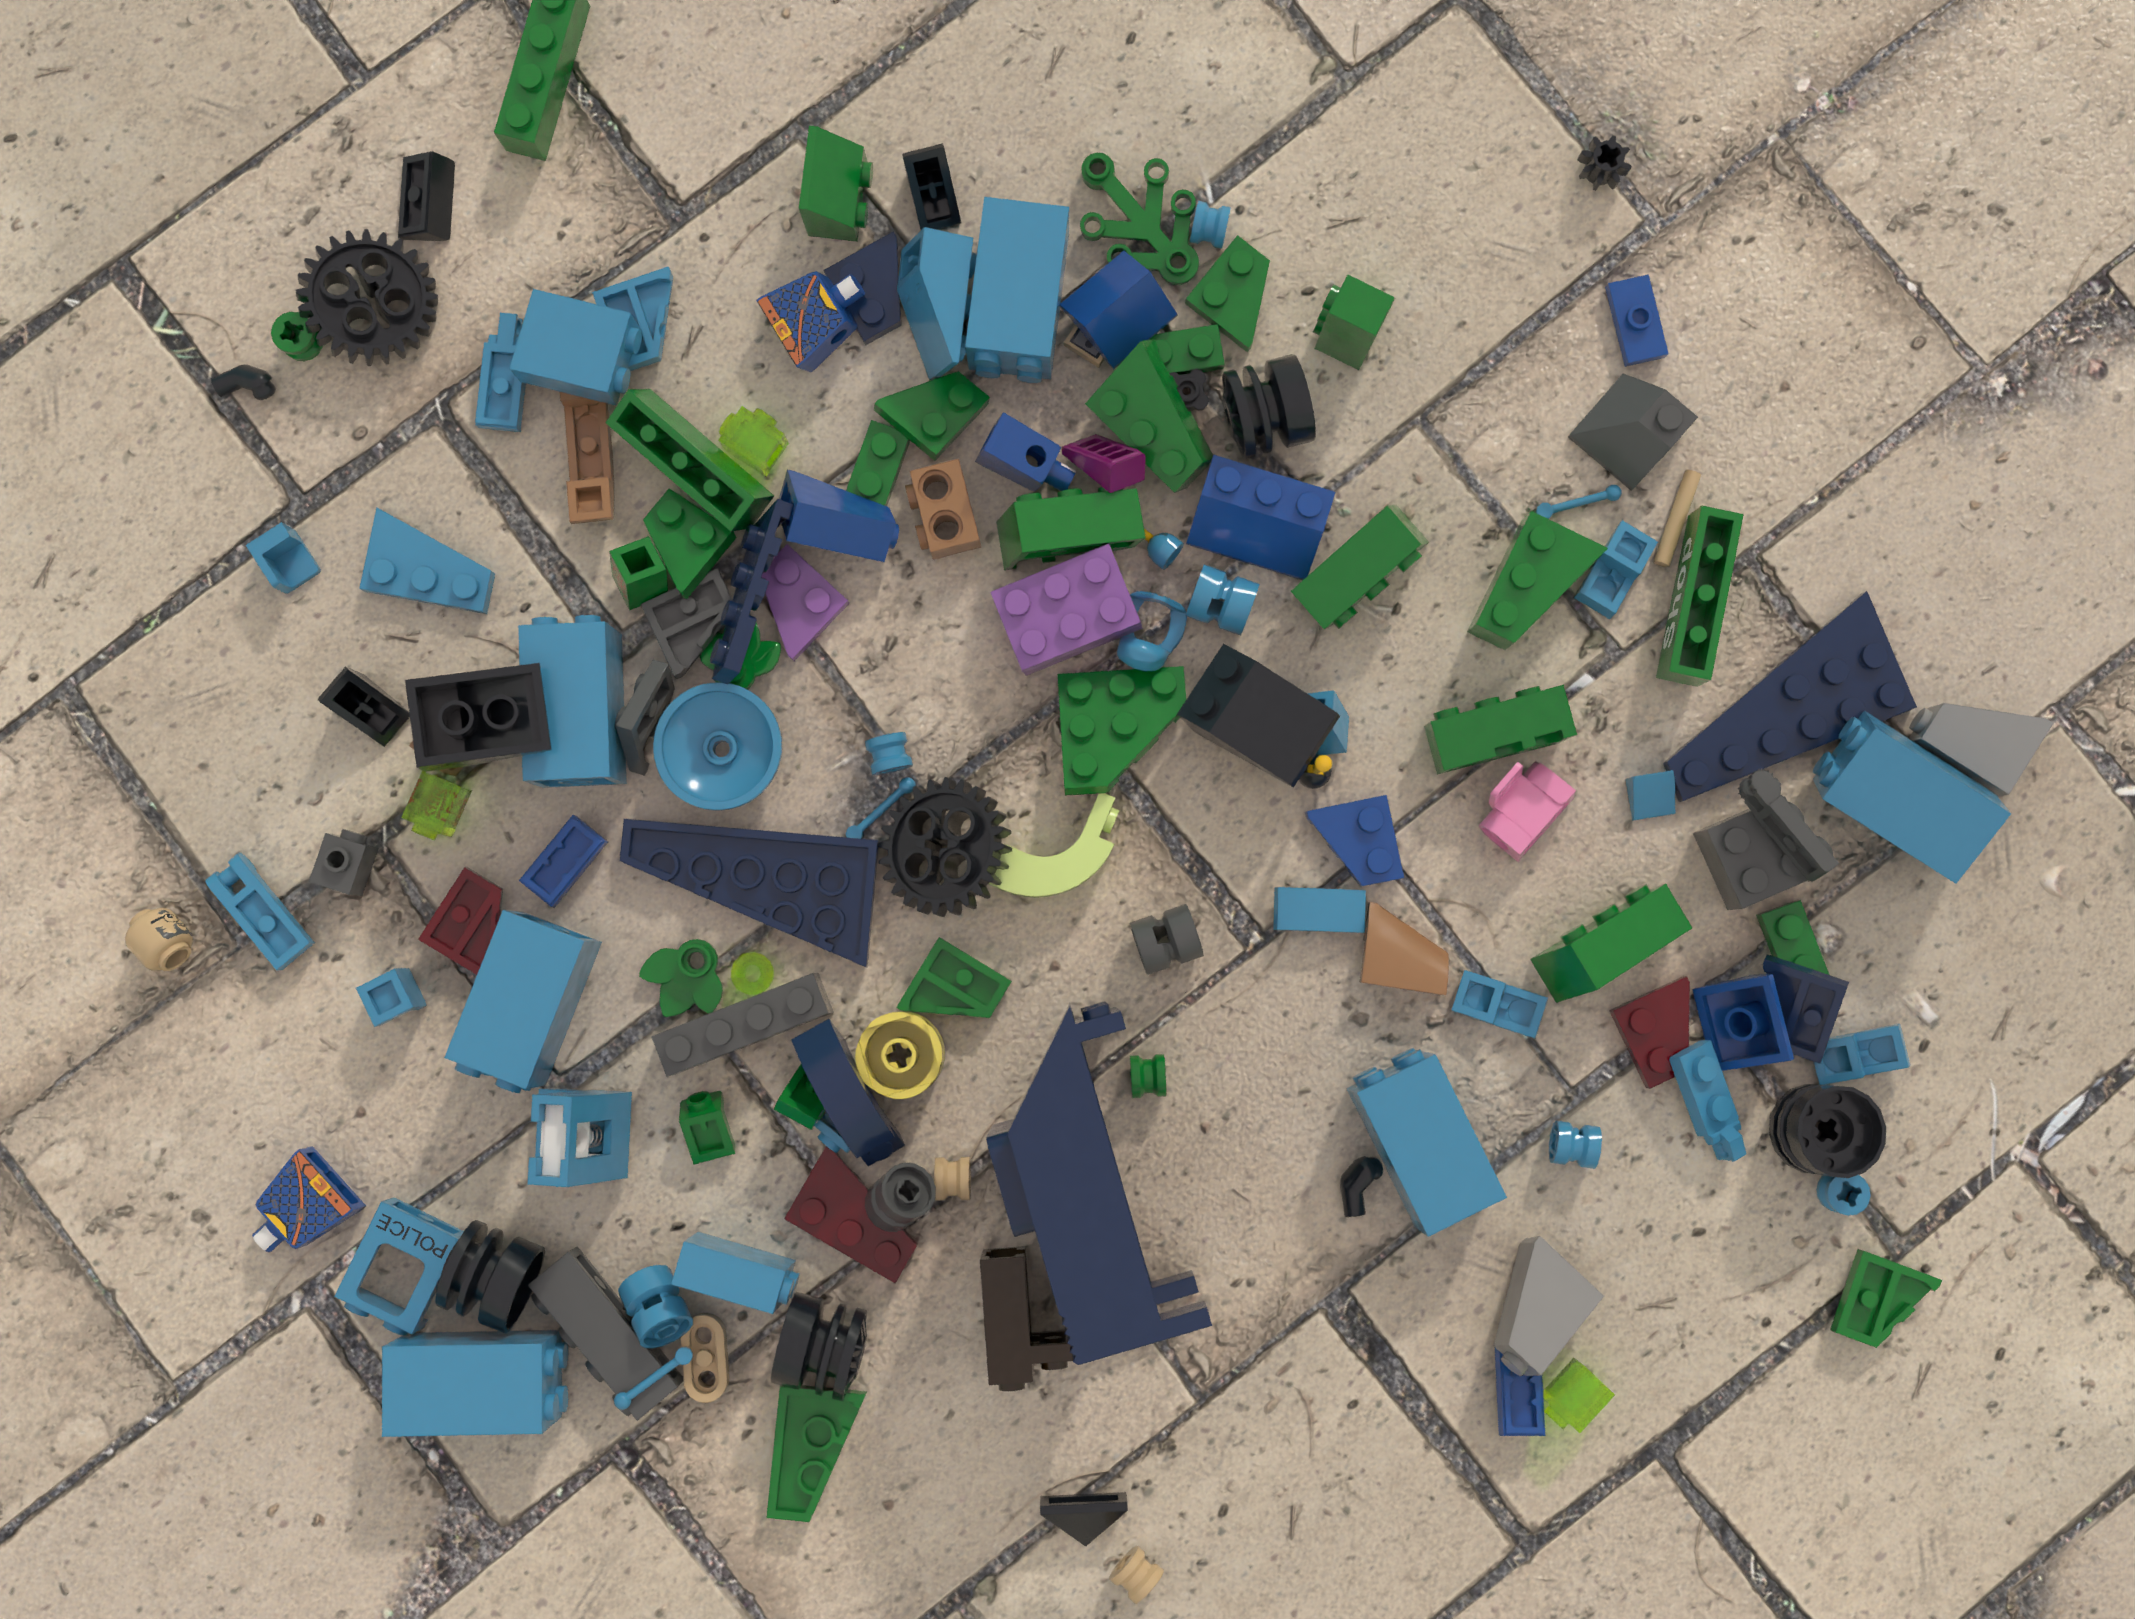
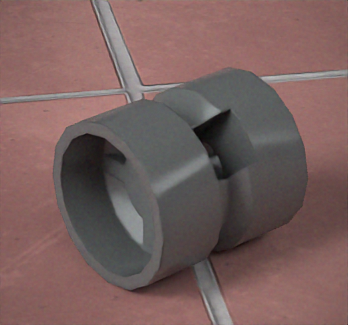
M1187 904L1164 911L1163 917L1160 920L1151 915L1130 922L1131 931L1147 975L1169 968L1171 960L1176 959L1182 964L1204 956ZM1167 936L1169 943H1157L1162 937Z
M915 1163L895 1165L869 1188L865 1196V1210L868 1218L876 1227L884 1231L898 1232L906 1229L931 1209L936 1198V1186L933 1178L925 1168Z

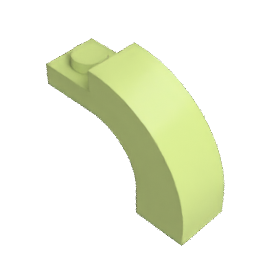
M1105 793L1098 794L1081 836L1074 845L1060 854L1041 857L1030 855L1011 847L1012 852L1001 854L1000 860L1008 864L1009 868L1004 870L997 869L995 875L1002 882L1001 885H995L990 882L988 885L1013 895L1039 898L1068 892L1086 882L1103 866L1115 845L1100 838L1102 831L1110 834L1120 811L1112 807L1115 797Z

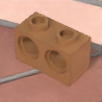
M959 459L910 471L913 484L905 485L911 510L918 508L920 510L923 524L916 525L915 528L921 550L930 549L932 559L935 560L981 548ZM933 482H942L948 487V491L944 497L935 500L925 495L926 488ZM943 522H952L959 529L954 538L942 540L935 535L937 527Z

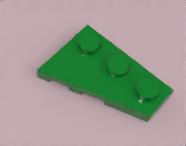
M780 1385L766 1518L810 1522L867 1391L847 1390L845 1399L839 1401L832 1399L834 1388L826 1387L823 1395L820 1396L815 1394V1386L801 1385L799 1390Z

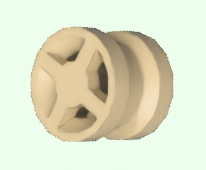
M935 1157V1201L945 1200L948 1196H958L961 1200H970V1157H961L958 1161H948L944 1157Z
M1135 1546L1115 1566L1109 1576V1580L1115 1585H1122L1128 1591V1598L1134 1604H1137L1156 1586L1164 1570L1158 1564H1150L1145 1559V1552L1139 1546Z

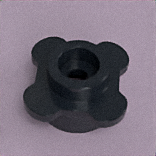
M1194 369L1190 374L1179 375L1176 372L1169 373L1178 385L1177 390L1188 411L1194 409L1202 411L1207 407L1209 398L1204 394L1203 388L1206 376L1202 371ZM1189 388L1191 393L1185 395L1183 394V389Z

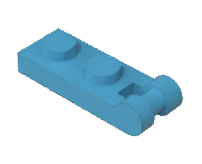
M239 852L228 861L230 866L221 873L214 872L205 882L276 970H283L315 942L257 873L253 863ZM241 879L246 886L236 894L233 891L232 885Z

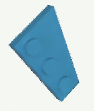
M376 507L359 589L374 594L477 613H488L495 579L494 572Z

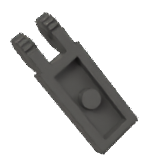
M1764 769L1752 772L1748 778L1743 779L1739 784L1738 794L1745 800L1744 803L1753 812L1754 817L1763 828L1765 827L1768 830L1769 835L1808 882L1817 880L1835 868L1839 862L1834 858L1832 848L1823 838L1816 836L1804 822V816L1800 809L1793 803L1787 802L1781 795V783L1776 777L1772 776L1773 773L1771 774L1769 770L1765 771Z

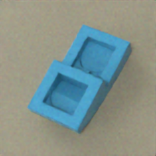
M1622 520L1605 545L1608 549L1595 561L1574 598L1611 619L1619 609L1634 580L1641 574L1658 541Z
M1274 887L1273 930L1365 933L1366 890Z
M1464 970L1452 1011L1536 1039L1548 997Z
M1900 1024L1829 1038L1821 1064L1814 1062L1819 1085L1859 1079L1865 1075L1904 1069L1911 1066Z

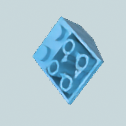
M924 227L901 251L897 292L929 380L940 378L956 366L959 361L964 359L966 336L962 335L963 323L969 317L972 297L971 294H967L968 280L973 277L975 272L977 255L972 252L973 237Z

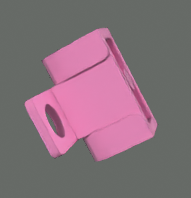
M1536 761L1523 775L1522 764L1517 762L1490 793L1489 805L1492 807V811L1479 824L1482 832L1517 862L1522 859L1570 804L1576 792L1574 788L1554 772Z

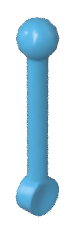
M1610 485L1603 492L1555 505L1541 503L1536 508L1535 513L1549 519L1553 513L1605 499L1616 501L1621 497L1622 490L1617 485Z
M910 777L901 779L899 788L860 824L848 827L846 837L862 839L865 829L901 796L913 792V787L916 786L915 781Z
M687 1346L679 1348L672 1360L627 1393H618L614 1398L615 1407L620 1410L627 1409L633 1398L680 1364L686 1365L690 1363L693 1359V1351Z

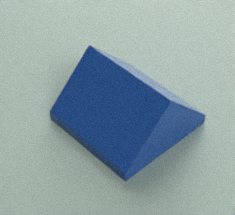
M1122 251L1060 304L1062 310L1113 370L1121 364L1140 341L1151 339L1178 316L1152 273L1125 251Z
M1753 974L1692 989L1705 1040H1711L1722 1071L1794 1060L1773 974Z

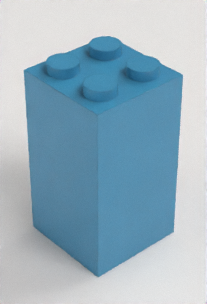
M984 197L965 344L969 370H976V375L985 378H999L1000 374L1017 375L1019 381L1026 383H1041L1042 379L1051 380L1070 235L1069 207Z
M597 615L575 616V623H558V618L536 617L531 619L532 625H518L519 665L540 663L552 748L550 751L522 756L523 781L542 788L627 784L626 758L618 731L615 729L617 714L624 706L622 634L610 626L609 623L601 622V617Z
M1863 711L1858 719L1852 717L1845 724L1839 734V738L1842 741L1832 754L1828 751L1824 753L1813 769V773L1816 774L1813 781L1823 800L1955 884H1957L2011 815L2010 811L1994 792L1866 711Z
M503 910L444 1058L457 1063L455 1070L476 1078H480L481 1074L497 1078L496 1086L514 1093H520L521 1089L531 1091V1088L546 1085L602 942L525 912Z
M1411 1048L1391 1058L1393 1066L1383 1071L1373 1067L1354 1076L1355 1085L1346 1089L1415 1228L1429 1237L1506 1199L1507 1196L1436 1054L1424 1052L1421 1049L1415 1051L1414 1048Z
M558 1330L509 1331L506 1334L500 1331L419 1332L401 1336L382 1346V1437L543 1434L562 1417V1412H566L568 1408V1387L566 1385L562 1386V1368H566L568 1364V1344L562 1342V1337Z

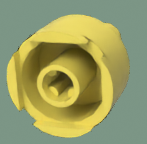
M908 1011L888 1013L873 1020L861 1034L855 1051L856 1066L864 1083L878 1094L892 1099L911 1098L929 1088L940 1075L945 1060L944 1042L938 1029L924 1016ZM895 1043H900L903 1049L910 1048L912 1056L906 1059L907 1066H902L899 1060H891L890 1053L896 1051Z

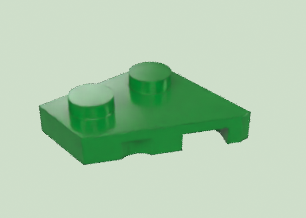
M957 371L880 398L874 404V411L936 461L989 404L990 397Z
M668 488L643 519L677 590L685 599H688L737 538L734 532L729 531L718 520L670 488Z
M939 937L896 1008L901 1011L990 1018L1012 981Z

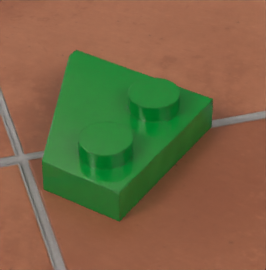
M1237 235L1188 295L1185 304L1211 325L1218 324L1220 332L1248 352L1253 343L1270 260Z
M1857 1249L1830 1330L1877 1348L1891 1334L1896 1324L1904 1322L1915 1311L1913 1307L1930 1290L1935 1292L1940 1287L1942 1280Z

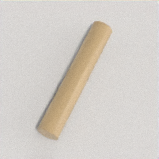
M1685 470L1653 561L1658 566L1670 567L1701 478V474L1696 471Z

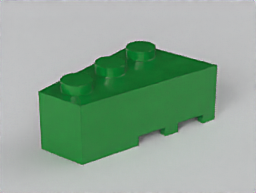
M1347 275L1342 286L1339 287L1333 284L1322 306L1323 309L1317 319L1318 322L1313 330V333L1319 335L1314 349L1359 370L1395 297L1355 277Z
M1143 340L1137 344L1085 404L1127 446L1145 454V464L1176 493L1190 486L1211 463L1213 454L1191 411H1188L1177 390L1178 385L1169 374L1158 353L1160 350L1155 340Z
M1100 487L1097 489L1098 493L1083 494L1082 489L1075 488L1060 491L1057 493V497L1042 499L1040 493H1029L1016 497L1017 502H1013L996 521L1004 571L1016 569L1017 563L1020 560L1042 558L1043 564L1056 561L1055 556L1079 553L1082 555L1106 544L1110 545L1112 551L1134 548L1145 539L1137 488L1120 489L1109 493L1106 489Z
M1387 505L1291 592L1323 629H1327L1333 624L1340 629L1358 613L1354 608L1357 603L1364 597L1372 601L1390 585L1386 579L1398 568L1404 573L1422 557L1419 550L1428 544L1429 541L1397 505Z
M1530 511L1521 520L1467 632L1506 650L1608 548Z
M1564 684L1542 691L1540 686L1515 692L1516 698L1500 702L1499 697L1481 700L1474 703V710L1463 713L1459 712L1458 707L1433 713L1435 720L1426 724L1424 728L1437 775L1559 744L1576 736L1577 732Z
M1644 884L1624 896L1627 901L1618 908L1615 904H1612L1592 916L1594 922L1587 926L1581 924L1560 936L1562 939L1560 942L1530 959L1556 1003L1600 989L1692 929L1691 924L1667 884L1653 889H1649L1647 884Z

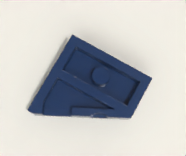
M894 231L824 269L825 275L832 281L833 285L849 274H852L862 286L865 295L847 308L857 322L856 330L865 346L902 326L900 297L897 292L899 276L898 241Z
M1767 954L1763 962V970L1766 974H1773L1792 1052L1794 1055L1821 1064L1849 982Z

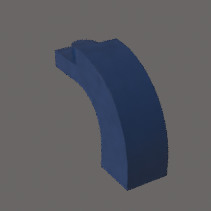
M830 1019L791 1039L803 1069L821 1104L856 1158L861 1157L866 1165L870 1166L877 1161L888 1158L893 1152L905 1146L901 1134L881 1109L868 1086L862 1080L846 1040Z

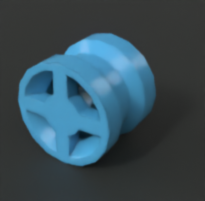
M1198 201L1190 243L1199 244L1202 241L1211 242L1214 248L1222 249L1231 207L1221 206L1219 209L1210 208L1206 202Z
M905 732L886 734L865 741L866 750L872 753L873 763L870 766L872 775L892 773L913 766L912 758L906 754L904 747L907 743Z
M1860 1175L1851 1178L1822 1176L1816 1188L1817 1197L1825 1208L1847 1216L1857 1215L1864 1211L1871 1197L1870 1187ZM1852 1191V1192L1850 1193V1196L1848 1197V1202H1847V1201H1846V1197H1847V1195H1848V1192Z

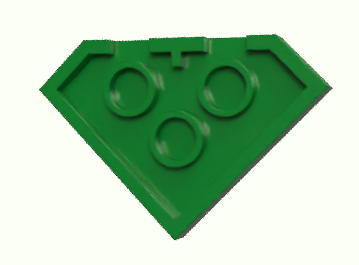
M1184 666L1162 667L1155 671L1129 669L1057 674L1065 796L1108 793L1119 782V777L1153 747L1165 729L1172 722L1176 723L1180 719L1177 713L1186 701Z

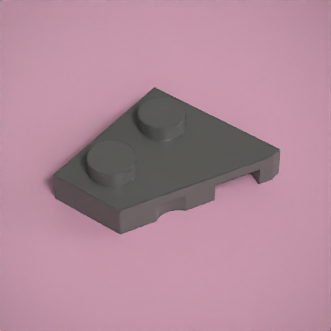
M718 568L710 571L688 599L682 597L677 588H674L641 604L676 679L686 674L724 626L720 624L722 612L727 601H733V598Z
M652 660L646 673L640 674L637 678L632 698L626 707L623 706L619 710L615 720V729L618 731L629 771L643 776L647 773L650 763L646 762L643 752L648 736L654 738L659 719L670 704L675 690L669 664Z

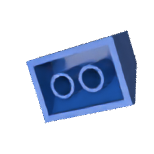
M1213 455L1186 544L1304 580L1312 566L1336 492Z

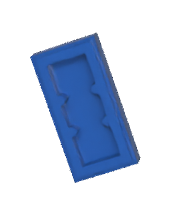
M1649 274L1608 283L1605 290L1624 366L1627 367L1665 358L1669 353Z
M572 815L519 881L550 907L555 908L607 845L608 841L578 816Z
M1495 1348L1499 1436H1546L1542 1375L1525 1376L1523 1374V1376L1515 1374L1504 1365L1501 1360L1503 1354Z

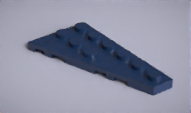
M1868 592L1861 593L1842 612L1827 622L1814 636L1799 646L1751 687L1752 689L1730 705L1704 730H1701L1668 758L1663 765L1666 771L1674 770L1675 794L1678 801L1682 802L1750 775L1758 769L1762 770L1839 739V734L1845 724L1852 717L1858 719L1863 711L1868 712L1880 721H1884L1917 708Z
M624 819L620 862L868 968L879 848L878 840Z

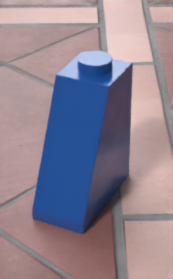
M787 469L779 500L793 504L789 519L781 523L786 541L885 562L888 549H894L899 536V525L896 524L890 507Z

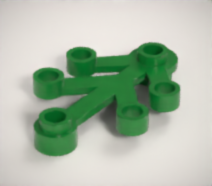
M1093 153L1087 156L1081 167L1084 183L1093 190H1104L1131 222L1104 220L1100 214L1090 212L1085 214L1080 221L1083 237L1089 241H1097L1101 238L1148 241L1157 253L1131 252L1126 245L1115 244L1107 252V263L1112 261V256L1115 253L1125 251L1146 269L1159 271L1162 278L1168 283L1182 285L1191 281L1199 268L1198 255L1188 245L1190 218L1196 208V199L1193 193L1182 189L1176 191L1171 198V210L1175 215L1171 242L1160 229L1164 184L1169 178L1167 163L1162 159L1154 158L1149 160L1144 167V178L1147 182L1144 210L1115 177L1114 163L1108 155ZM1095 163H1102L1106 169L1102 174L1096 175L1090 171L1091 166ZM1154 167H1160L1163 169L1164 175L1161 178L1154 179L1150 177L1149 171ZM1180 198H1186L1191 202V206L1186 210L1178 209L1175 204ZM1090 221H1097L1101 227L1097 232L1090 233L1085 229L1086 224ZM1175 256H1181L1186 260V264L1184 267L1177 269L1171 266V259Z

